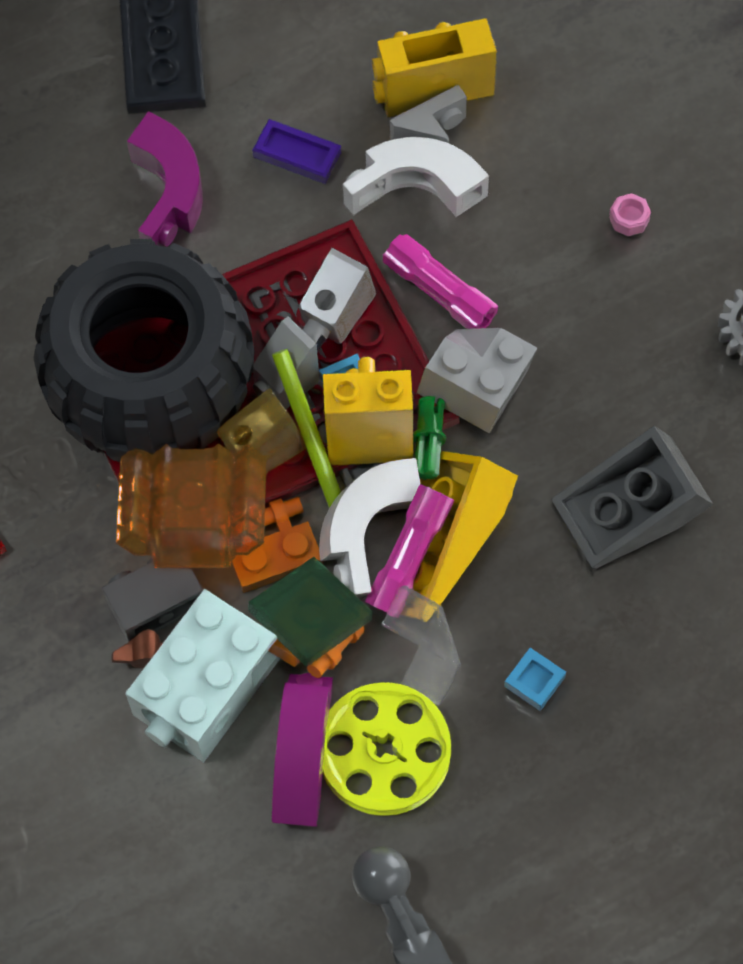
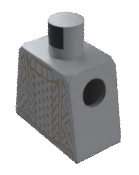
M334 248L328 253L299 305L300 313L306 324L302 330L317 344V353L327 338L336 343H342L376 295L368 267Z

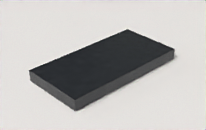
M120 0L127 113L135 114L148 111L158 112L206 107L198 0Z

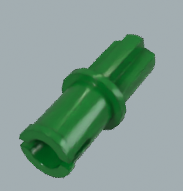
M425 396L418 401L417 430L413 432V442L416 443L415 458L419 479L421 480L436 479L438 477L441 446L446 442V435L442 432L446 403L442 398H438L437 406H434L435 396Z

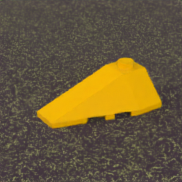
M441 451L438 477L436 479H420V484L438 491L455 501L442 529L434 536L414 578L412 593L404 607L402 616L430 621L504 516L508 503L512 498L518 475L481 456Z

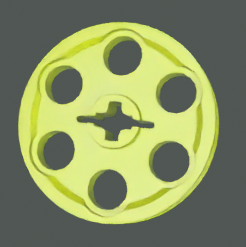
M372 683L348 692L329 710L322 774L332 792L345 804L370 815H398L421 806L440 788L450 765V733L442 713L424 694L411 687L397 683ZM370 700L377 705L378 713L372 720L363 721L356 718L353 714L354 706L360 701ZM407 703L417 705L423 713L421 719L414 724L401 722L398 719L397 711L402 705ZM336 735H345L353 742L352 750L344 756L334 755L327 747L329 740ZM387 740L392 741V751L396 755L385 753L381 758L376 756L377 747L374 743L385 744ZM423 742H434L440 747L442 753L438 760L426 763L417 757L416 749ZM356 773L367 775L372 782L370 790L362 795L351 793L346 787V782L351 775ZM398 777H409L415 782L416 791L412 796L398 798L392 793L391 784Z

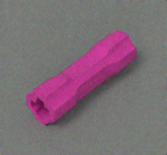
M408 234L398 235L383 254L384 264L403 279L414 283L449 311L452 318L466 329L487 328L497 314L498 305L475 287L467 285L434 259L426 248Z
M419 485L406 512V523L385 567L378 572L371 587V593L367 595L365 600L366 603L400 618L412 593L414 578L434 536L442 529L455 501L454 499L429 487Z

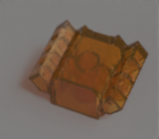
M165 444L153 455L138 448L128 451L120 459L116 544L135 556H151L154 568H231V561L236 555H248L264 543L266 456L249 444L236 454H232L220 444H217L214 448L179 449L171 448Z

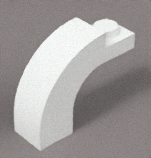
M424 137L393 139L366 151V169L356 170L343 183L344 205L354 215L392 190L403 187H417L435 194L457 217L488 196L489 175L471 156L446 142Z
M416 458L389 461L369 469L337 496L324 518L319 543L320 561L337 560V565L334 566V582L337 590H342L343 599L346 601L360 600L371 593L364 549L365 531L369 521L375 514L409 508L420 485Z

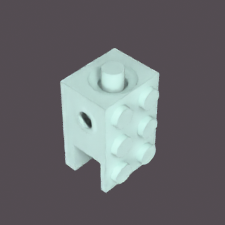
M204 589L125 693L133 716L148 725L145 734L158 745L166 748L169 742L172 741L204 763L280 660L279 657L268 651L277 639V635Z

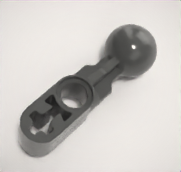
M374 847L361 854L353 867V885L363 900L370 904L381 906L389 923L386 934L393 947L392 954L396 964H452L434 930L430 931L423 914L413 911L405 895L410 884V869L405 858L396 850L388 847Z

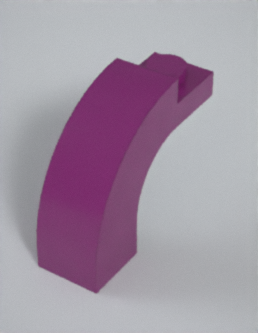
M148 111L127 140L130 160L132 163L158 176L165 184V189L160 200L138 229L140 239H152L157 246L167 247L174 240L178 227L190 234L194 229L202 208V184L197 157L190 142L171 123Z
M310 673L300 675L289 674L288 683H285L275 754L272 823L317 826L321 803L325 735L333 691V677L316 678Z

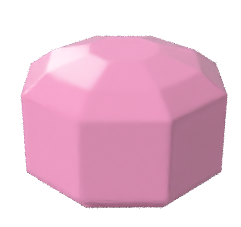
M631 193L616 198L610 209L609 218L615 231L626 236H632L644 231L650 220L651 211L646 199Z

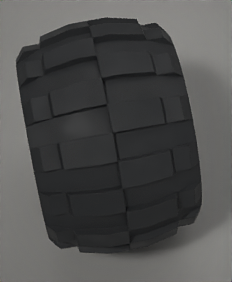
M130 239L129 245L111 248L107 244L89 252L90 255H88L87 261L78 267L71 264L57 279V282L54 284L53 297H47L45 304L43 303L36 326L35 338L37 344L33 358L37 379L51 413L64 423L66 431L88 449L94 450L97 453L104 450L112 460L138 465L140 459H155L158 465L179 461V454L192 448L200 452L219 437L221 426L226 423L229 424L228 422H231V419L237 415L248 392L247 382L250 381L254 370L252 332L247 312L237 299V292L216 267L213 268L210 263L203 264L198 254L175 243H172L169 247L157 246L152 239ZM142 318H164L188 326V335L181 351L169 363L153 371L129 373L117 370L103 362L94 351L95 345L107 333L129 321Z

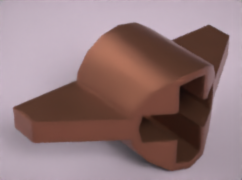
M150 629L144 630L111 654L112 663H129L136 668H145L163 643L155 631Z

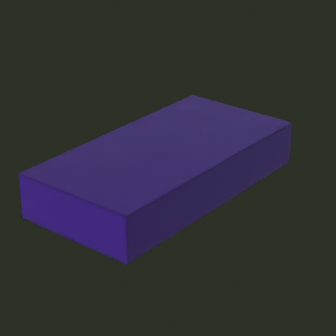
M268 119L252 149L253 158L326 184L342 153L341 145L271 119Z

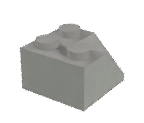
M503 328L456 329L444 338L425 367L417 393L423 397L435 396L436 404L437 399L442 398L446 403V410L490 434L526 376L537 347Z

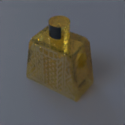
M269 388L218 428L217 434L226 446L206 459L205 462L218 481H221L240 467L251 481L307 448L294 421L271 388Z

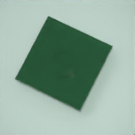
M314 556L248 602V611L266 629L277 635V639L306 667L370 622L373 613L369 607Z

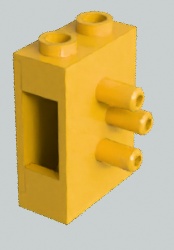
M487 18L451 26L447 22H442L432 30L409 35L405 31H399L393 38L377 41L378 57L372 59L375 80L372 81L376 103L384 104L387 118L398 116L457 85L460 86L467 96V101L494 95L497 50Z
M363 357L358 360V369L352 368L346 373L323 374L327 449L331 465L386 463L413 458L411 370L375 372V360L371 357Z

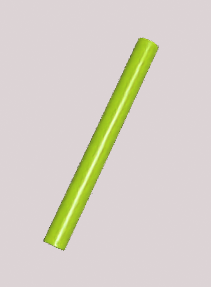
M283 349L273 353L272 357L328 507L330 508L334 500L341 493L289 351L288 349Z

